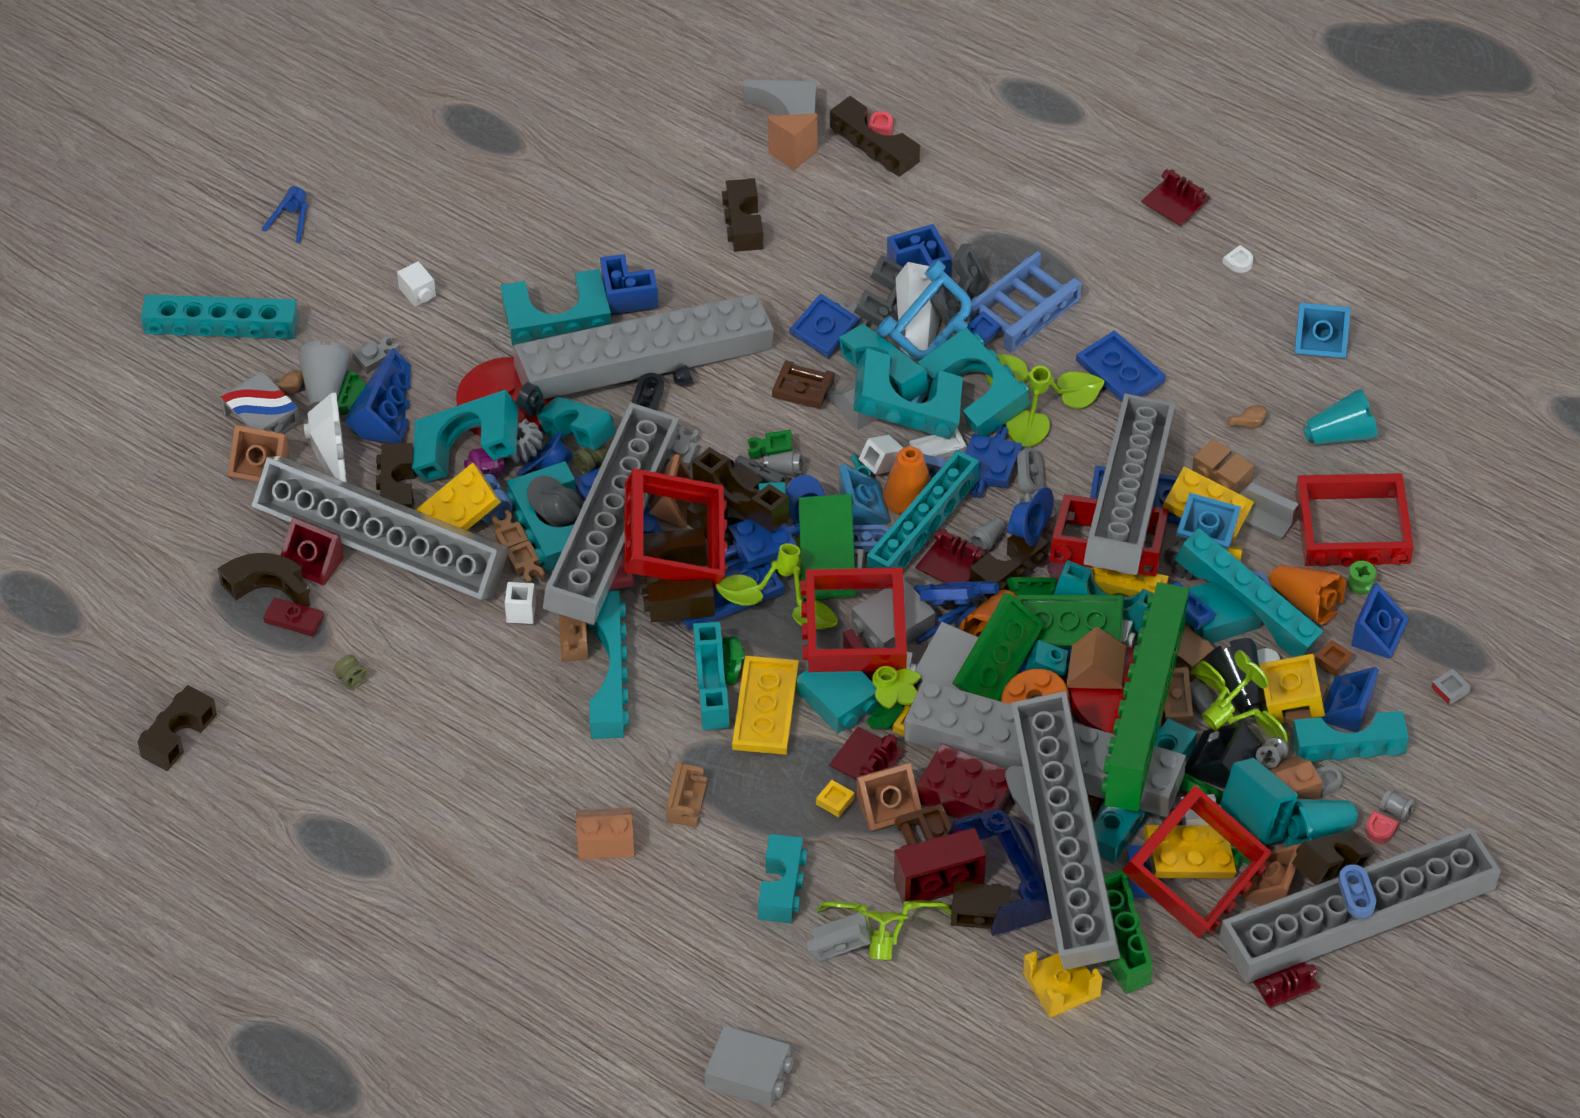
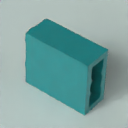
M1210 581L1189 588L1192 594L1216 613L1214 621L1197 630L1189 624L1194 633L1211 644L1261 627V619L1242 600L1218 584Z
M807 669L797 676V693L837 734L844 729L853 727L858 720L867 714H872L880 705L875 697L876 688L873 682L862 671L808 672Z
M1255 758L1234 762L1220 805L1224 811L1263 845L1283 840L1298 794Z

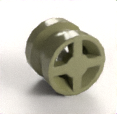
M349 654L342 657L336 663L334 674L338 678L343 679V683L347 688L353 689L365 681L368 670L365 666L359 664L358 659L354 655Z

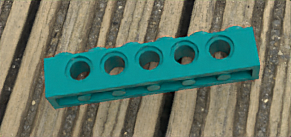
M145 294L141 314L144 334L295 339L299 317L296 299Z
M957 449L867 554L868 568H903L904 570L979 481V461Z
M1168 718L1164 725L1159 727L1155 746L1184 754L1187 761L1196 747L1197 732ZM1103 803L1094 822L1100 857L1115 864L1149 815V812L1139 809L1137 812L1105 806V803Z

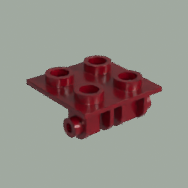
M1166 169L1162 173L1164 181L1141 200V203L1181 226L1210 199V196L1204 192V188L1193 184L1191 180L1187 181V178L1184 176L1180 178V175L1175 173L1173 169Z
M938 529L934 535L936 542L915 569L943 583L968 582L970 567L986 556L987 553L981 551V547H976L965 539L961 541L959 536L955 538L954 535L948 533L945 529Z
M857 727L829 766L857 780L859 776L894 767L905 750L897 746L898 739L893 734L880 738Z
M1305 962L1253 981L1269 1009L1320 988L1314 978L1317 975L1316 967L1313 964H1305Z

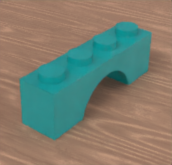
M861 324L839 337L842 357L856 368L866 348L891 355L889 381L894 391L902 398L909 401L928 390V374L926 369L922 365H918L906 353H902L891 342L883 339L875 330H871L865 324Z
M1069 560L1066 561L1054 595H1109L1101 590L1094 581L1092 569ZM1142 589L1133 596L1125 597L1124 619L1133 621L1132 630H1135L1137 633H1139L1140 627L1145 628V626H1142L1144 611L1150 610L1147 608L1150 591Z
M720 622L693 624L702 730L730 728L729 704L725 684Z
M1403 711L1375 713L1374 720L1370 726L1356 733L1336 731L1329 727L1321 717L1296 719L1293 723L1291 735L1296 756L1307 759L1311 763L1320 760H1343L1356 757L1370 758L1380 755L1396 756L1406 753L1409 740Z

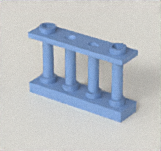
M1038 251L1032 256L1026 257L1019 266L981 295L971 299V312L967 317V321L972 322L984 311L1001 326V331L1004 332L1005 336L1004 348L1010 353L1036 335L1081 298L1082 283L1073 278L1067 284H1061L1040 269L1041 253ZM1034 276L1054 290L1055 293L1045 298L1024 282ZM1017 289L1038 306L1032 311H1027L1007 295ZM999 302L1021 319L1015 324L1010 325L991 311L990 308Z

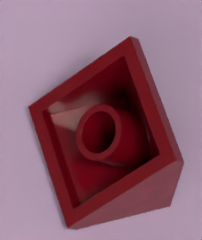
M292 517L280 556L286 557L301 567L303 578L320 585H325L344 559L341 536L299 518Z

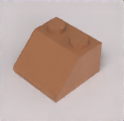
M1293 756L1281 760L1275 768L1268 769L1298 794L1297 799H1320L1323 782L1311 761Z
M632 807L576 810L579 860L634 857Z

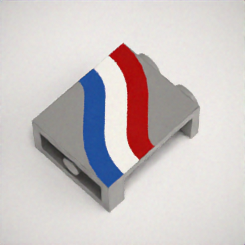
M263 372L250 377L244 383L220 396L223 414L227 416L233 412L247 427L285 434L301 424L298 407Z

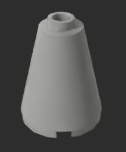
M321 341L306 343L300 348L299 362L311 410L331 393H336L338 400L350 360L349 349L342 344L330 341L329 346L321 345Z

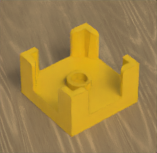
M1313 654L1259 664L1269 682L1268 686L1264 689L1268 713L1280 724L1284 723L1282 710L1309 706L1312 718L1325 716Z
M1037 951L1024 955L1023 975L1050 1018L1101 996L1102 976L1096 968L1093 969L1092 975L1086 965L1064 970L1059 953L1038 962Z

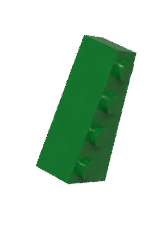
M1120 869L1104 876L1120 953L1119 959L1109 960L1106 963L1124 994H1127L1151 983L1153 965L1144 934H1142L1139 915L1134 906L1131 888H1129L1127 875Z

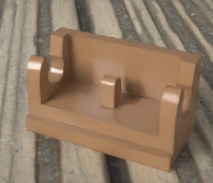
M559 615L561 661L588 660L586 622Z
M677 762L666 804L667 823L697 827L707 786V777L700 776L704 773L703 768Z

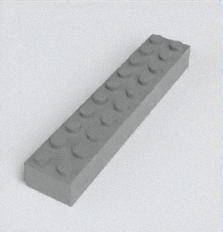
M757 293L516 344L514 345V367L522 386L526 382L538 386L543 394V399L639 379L647 373L662 374L675 371L684 365H687L689 368L771 350L774 329Z
M1124 393L1088 537L1084 559L1085 565L1115 570L1123 574L1137 575L1171 430L1175 403Z
M629 403L547 583L543 609L594 625L624 558L625 481L633 468L661 473L676 440L679 423L678 417ZM644 492L643 512L651 496V494Z
M282 456L266 458L251 506L288 522H291L292 517H296L340 535L342 544L480 600L494 597L510 549Z
M927 680L922 681L904 720L905 741L935 750L943 743L1005 769L1013 765L1023 766L1012 705ZM1074 723L1087 793L1105 799L1106 794L1101 793L1103 777H1108V774L1103 773L1105 757H1111V754H1108L1111 737L1116 738V735ZM1154 747L1139 809L1164 817L1169 815L1185 775L1186 755Z
M1064 691L1012 702L1013 716L1059 956L1063 968L1066 970L1119 959L1120 953L1067 693Z
M1473 827L1364 867L1376 897L1375 910L1367 918H1356L1347 911L1338 884V877L1222 920L1219 940L1246 984L1495 890L1501 870Z

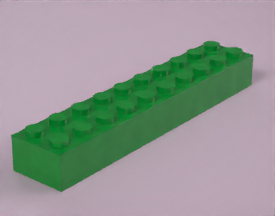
M1157 582L1155 592H1149L1147 608L1150 610L1144 611L1142 626H1145V628L1140 627L1137 641L1140 646L1135 645L1133 654L1135 664H1130L1128 673L1130 682L1126 681L1124 686L1123 698H1126V700H1121L1118 716H1121V719L1116 718L1113 735H1116V738L1111 737L1108 754H1111V757H1105L1103 773L1108 774V777H1103L1101 793L1106 794L1105 806L1137 812L1139 810L1185 628L1189 595L1188 587Z

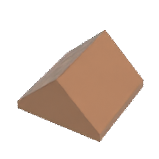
M817 113L768 116L769 154L795 170L816 153Z
M235 425L227 476L259 482L267 457L282 456L290 459L286 434Z
M675 454L661 471V474L693 480L680 454ZM654 495L649 514L675 526L687 528L686 508L690 501Z
M1099 627L1094 628L1072 645L1067 688L1122 689L1126 646Z
M910 762L857 777L856 799L870 831L893 825L897 817L922 809Z
M1300 844L1271 850L1272 853L1265 860L1268 864L1267 868L1259 876L1254 874L1251 877L1250 881L1253 882V885L1242 898L1245 901L1263 906L1291 895L1299 874V870L1292 862L1297 856L1296 850Z

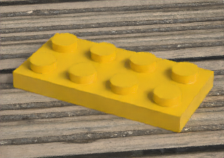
M745 656L732 750L787 755L799 660Z

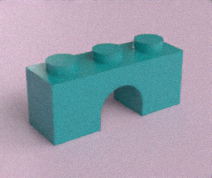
M558 396L548 403L541 413L537 415L545 435L552 437L555 433L561 431L560 439L562 440L569 433L573 432L578 445L595 451L616 433L613 418L606 410Z
M769 834L766 852V873L778 874L783 878L775 882L762 881L758 901V920L792 923L793 913H799L800 896H796L797 889L803 888L804 873L800 872L801 866H806L808 849H803L802 837Z

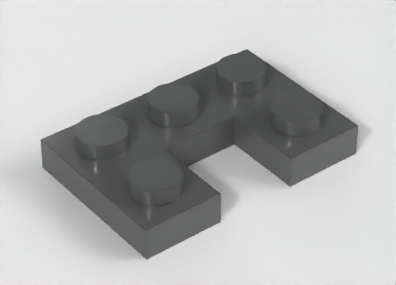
M961 244L951 262L961 279L958 285L968 294L971 300L981 295L990 281L971 244ZM944 285L931 297L944 324L947 326V323L961 310L960 300Z
M881 255L870 278L891 289L888 299L885 301L865 290L854 313L876 326H879L889 315L897 322L898 310L895 278L903 267Z

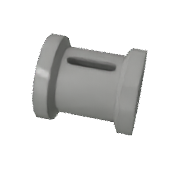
M1272 737L1266 741L1264 746L1257 750L1256 758L1267 769L1275 768L1288 755V745L1282 738Z
M1389 788L1381 801L1379 810L1395 814L1400 817L1401 821L1406 822L1414 808L1415 799L1410 798L1408 800L1394 793V789Z

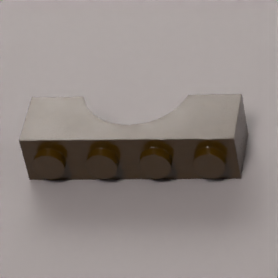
M849 96L830 110V128L836 134H840L847 139L851 145L865 152L869 158L883 165L887 171H891L900 177L920 162V145L904 133L881 135L870 130L867 127L868 108L852 96Z
M709 447L692 461L693 480L724 486V500H727V505L773 533L790 518L789 496L770 484L762 490L750 487L736 474L730 460Z

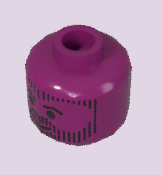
M483 448L471 450L468 459L464 460V468L474 463L479 467L483 475L491 474L496 479L504 471V459L493 460Z

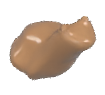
M293 370L287 373L279 382H274V384L283 393L295 394L301 388L304 379L301 370Z
M1250 406L1241 415L1228 417V426H1241L1248 429L1257 428L1266 417L1267 411L1264 406Z

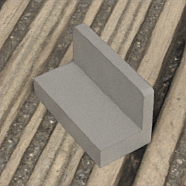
M1251 483L1247 488L1246 498L1254 501V504L1243 524L1273 538L1283 540L1296 521L1298 503Z
M860 912L814 928L812 930L814 939L807 941L809 952L819 961L872 943L867 918L860 915Z

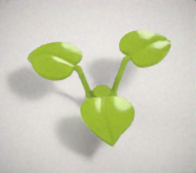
M997 354L999 362L1003 366L1008 365L1013 371L1014 378L1018 382L1023 381L1025 384L1029 382V388L1034 392L1031 412L1024 409L1006 422V428L1009 430L1008 435L1014 442L1022 443L1023 448L1038 445L1049 433L1050 422L1048 417L1035 412L1039 394L1047 392L1050 385L1056 394H1062L1063 403L1073 409H1084L1090 406L1104 386L1103 379L1082 372L1064 373L1057 379L1056 385L1054 377H1051L1050 370L1047 367L1036 366L1031 372H1028L1026 364L1021 359L1011 355ZM985 374L987 381L991 386L993 379L989 375Z
M799 538L794 539L797 546L789 543L780 546L777 560L769 562L772 567L761 584L757 585L754 579L745 575H732L716 584L717 591L724 598L735 604L754 605L762 601L763 594L760 590L764 589L776 569L783 576L794 574L796 599L799 607L793 609L792 616L801 626L802 623H807V618H801V602L803 601L801 599L799 574H802ZM815 600L816 629H826L837 625L838 620L833 611L824 603Z
M1238 650L1234 656L1237 666L1247 675L1232 693L1225 686L1223 677L1206 661H1201L1190 672V674L1198 677L1220 694L1216 701L1202 713L1203 720L1211 729L1217 731L1226 722L1231 725L1235 721L1254 715L1256 722L1271 738H1282L1288 745V737L1283 726L1267 711L1261 712L1258 709H1253L1233 717L1232 713L1235 711V708L1230 701L1251 679L1264 689L1269 684L1264 672L1256 663L1251 661L1245 652Z
M834 900L821 903L817 908V913L830 907L850 908L860 912V915L867 918L872 942L869 949V958L892 960L893 944L897 945L898 934L904 919L908 920L906 914L909 910L929 906L940 909L951 916L952 907L938 901L913 900L903 902L904 907L901 914L896 912L881 913L875 910H866L869 909V906L864 904ZM868 917L880 922L879 930H874L873 935ZM893 920H898L893 935L890 937L891 931H885V925Z

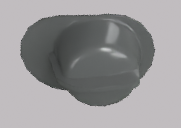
M544 475L534 478L528 486L527 497L530 505L551 526L567 527L575 524L582 509L581 498L577 492L571 488L564 487L554 478Z

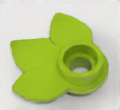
M890 666L878 668L872 678L873 685L876 688L875 697L877 701L886 708H892L896 702L901 705H912L917 694V690L913 685L921 679V675L906 668L895 670Z

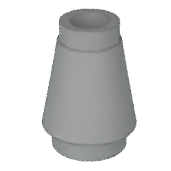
M795 450L764 457V464L773 471L796 476V474H802L803 455L802 453H796Z
M995 518L973 529L969 536V543L976 547H981V551H989L1006 530L1005 523L1001 519Z

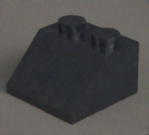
M1244 722L1222 726L1217 731L1213 729L1204 730L1185 766V773L1219 788H1226L1234 762L1250 758L1257 759L1256 752L1263 743Z

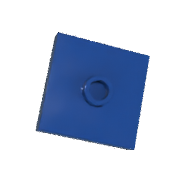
M820 293L789 329V332L798 340L830 359L840 347L839 337L856 328L861 322L858 317Z

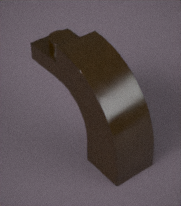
M252 553L232 559L218 568L220 584L235 600H238L252 590L271 587L284 592L294 603L307 607L311 605L309 598L311 591L303 580L301 567L286 557L272 553Z

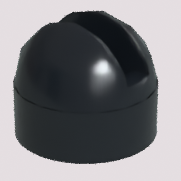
M687 365L675 370L673 380L678 386L687 387L694 384Z

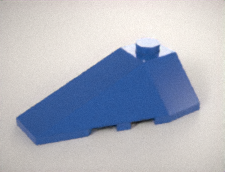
M394 348L389 350L351 406L344 421L362 439L392 444L400 443L408 428V419L405 418V412L409 408V401L406 400V390L410 388L411 364Z

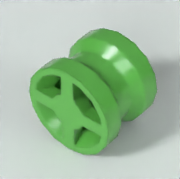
M1366 561L1354 562L1349 569L1348 588L1359 595L1369 593L1376 576L1375 567Z

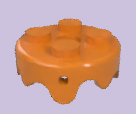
M1030 669L1017 674L1007 683L1002 693L1001 702L1011 705L1012 702L1030 699L1034 695L1045 696L1066 691L1070 704V694L1064 680L1056 673L1045 669Z

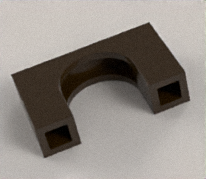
M703 528L644 533L643 556L696 566L707 565ZM639 575L640 578L645 577V579H640L642 595H647L643 596L644 612L650 613L651 623L715 616L711 579L672 581Z

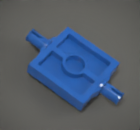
M1002 426L998 427L995 437L973 434L965 454L979 461V481L971 492L975 498L977 495L978 498L982 497L986 486L1008 488L1017 466V455L1023 450L1022 443L1005 440L1009 431L1005 426L1003 429Z
M751 519L728 526V533L733 541V545L727 546L725 558L737 554L744 560L748 569L777 560L779 548L782 544L789 543L797 546L792 536L800 534V523L792 526L783 523L773 533Z
M992 581L944 582L937 585H915L914 590L920 595V601L931 600V605L946 604L947 601L953 600L955 604L971 603V600L983 599L984 594H998L999 585L997 582L992 583Z

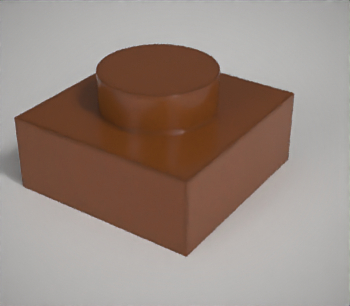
M1331 640L1315 656V663L1334 676H1337L1352 661L1353 653Z

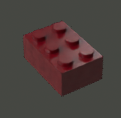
M941 743L917 784L920 804L931 807L942 803L948 816L993 833L1012 799L1005 777L1006 769Z
M975 828L958 830L947 836L933 837L925 842L904 845L894 850V883L902 903L913 900L932 901L953 895L954 882L970 881L975 884H984L986 853Z

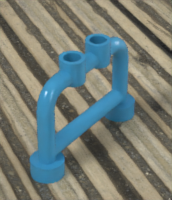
M938 259L924 273L932 282L903 316L896 322L889 315L876 329L882 337L889 335L910 356L917 360L923 359L948 341L954 333L957 334L966 328L968 324L965 320L971 312L972 304L970 297L943 271L946 266ZM944 285L960 300L961 310L947 323L944 330L934 338L926 350H919L901 332L937 290Z

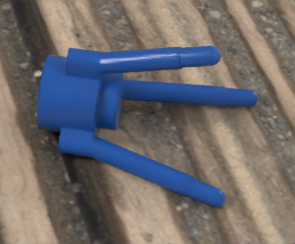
M291 186L278 208L262 227V231H266L284 208L290 212L300 210L296 242L300 243L305 212L309 205L305 202L306 192L298 186Z
M973 602L962 604L960 607L938 618V622L940 624L944 622L948 625L954 622L956 626L960 627L963 619L978 607ZM940 624L917 638V643H921L934 635Z

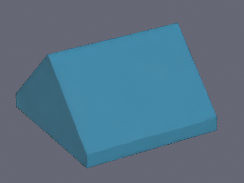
M1299 303L1295 354L1346 358L1351 307Z
M845 464L839 466L840 494L852 495L853 525H883L890 522L879 481Z
M1190 493L1176 536L1188 539L1200 528L1221 547L1228 550L1232 543L1241 506Z

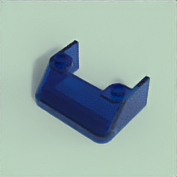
M991 809L953 820L948 835L958 830L975 828L980 840L997 836L1021 880L1018 887L1021 901L998 908L990 930L991 935L995 936L1051 919L1052 914L1040 852L1026 826L998 809Z

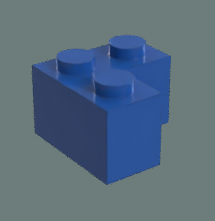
M934 224L887 237L888 259L902 267L907 262L930 266L938 259L946 266L943 271L952 279V256Z
M625 254L600 257L601 276L611 314L658 308V287L654 269L628 272Z

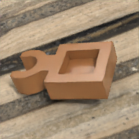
M505 511V520H498L496 515H492L495 537L499 544L511 548L528 540L519 521L513 523L510 511Z
M529 540L509 549L507 559L516 575L524 573L525 583H532L531 576L534 575L538 576L541 581L545 580L544 571L540 567L539 559Z

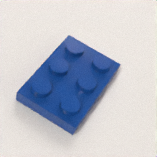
M1115 330L1076 354V362L1091 375L1103 379L1104 387L1121 402L1123 401L1124 393L1142 397L1165 382L1166 375Z

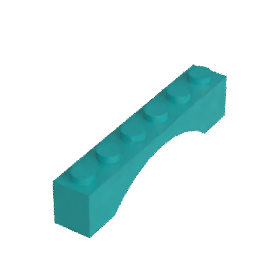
M1200 528L1182 545L1175 560L1195 577L1218 584L1242 600L1262 620L1277 645L1291 657L1306 655L1315 645L1323 630Z
M619 591L608 592L594 625L588 623L589 630L602 643L610 660L609 670L604 683L589 701L591 739L624 738V727H629L628 710H623V705L628 704V688H623L622 683L628 682L627 666H622V661H627V645H621V639H626V623H621V618L626 617L625 601H620Z

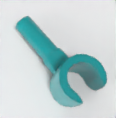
M852 454L851 459L855 470L871 477V470L861 465L857 455Z

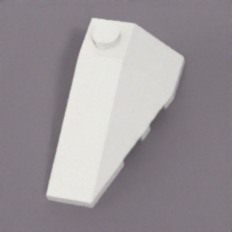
M907 262L895 278L898 320L932 282L924 274L929 266ZM932 299L925 304L901 332L919 350H926L931 345L941 319ZM900 346V351H901L902 353H906V354L910 357V359H912V360H913L914 362H916V363L920 361V360H917V359L913 358L912 356H910V355Z
M331 393L308 412L309 423L304 424L305 439H311L312 450L325 473L347 482L336 393Z

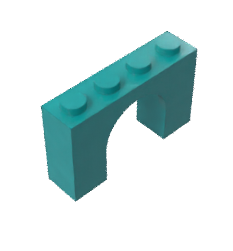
M600 269L575 272L578 302L572 309L560 314H547L537 310L530 302L525 281L500 285L502 304L512 346L611 324V312Z
M966 327L917 363L926 369L927 378H930L931 382L938 370L957 376L967 372H982L993 379L990 389L982 397L962 410L967 425L975 434L988 436L997 430L999 426L1004 425L1031 405L1028 396L1030 390L1023 381L1018 382L1014 378L1015 375L1008 365L1003 366L999 362V357L992 349L987 350L982 338L977 333L972 334Z
M866 348L857 364L853 411L950 439L959 425L963 377L938 370L929 385L928 402H910L899 396L890 384L891 355Z
M506 390L415 420L412 469L425 483L448 476L449 452L454 441L465 431L480 426L481 447L493 460L517 453L518 406L515 400Z
M565 461L508 480V492H505L515 509L516 521H519L521 526L523 525L528 540L535 548L534 551L539 559V564H543L547 573L554 570L574 524L567 527H553L540 521L537 517L538 513L529 503L527 489L534 478L544 475L554 478L564 487L571 488L576 492L575 479Z

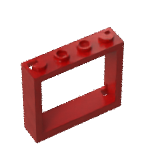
M633 468L625 481L624 572L672 581L711 579L713 589H716V584L725 579V571L728 568V565L725 564L728 545L724 541V534L727 529V519H724V511L727 505V500H724V486ZM643 492L707 505L708 568L643 556Z
M1403 473L1298 475L1295 494L1298 503V517L1305 566H1350L1357 561H1366L1373 566L1411 564L1414 547ZM1396 498L1402 542L1314 543L1309 500Z
M1064 494L1052 537L1051 562L1066 564V561L1069 560L1082 566L1093 567L1084 564L1088 539L1063 536L1066 523L1091 526L1098 499ZM1152 508L1147 534L1155 535L1152 548L1143 547L1137 574L1157 575L1166 534L1169 510L1167 508ZM1057 553L1064 554V555H1063V557H1059V556H1057ZM1144 566H1151L1152 570L1144 569Z
M903 568L806 569V580H801V596H806V602H801V618H807V623H802V640H807L808 645H802L803 660H808V672L876 671L882 666H890L895 670L907 668ZM892 588L894 648L816 649L815 590Z
M1195 785L1121 871L1197 938H1200L1206 931L1211 935L1220 925L1219 916L1222 913L1227 915L1238 902L1234 898L1238 893L1243 896L1253 885V882L1250 881L1251 877L1254 874L1259 876L1267 868L1268 864L1265 860L1272 852ZM1189 809L1193 810L1251 861L1204 919L1143 866L1145 861Z

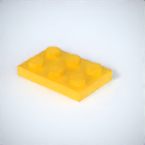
M471 463L419 506L416 511L467 531L501 501L479 467Z
M1183 467L1162 508H1167L1169 512L1182 518L1190 493L1241 506L1232 539L1233 543L1254 501Z
M1146 825L1144 829L1145 841L1148 840L1159 825ZM1176 825L1149 857L1152 874L1157 878L1234 879L1237 873L1230 843L1211 826Z

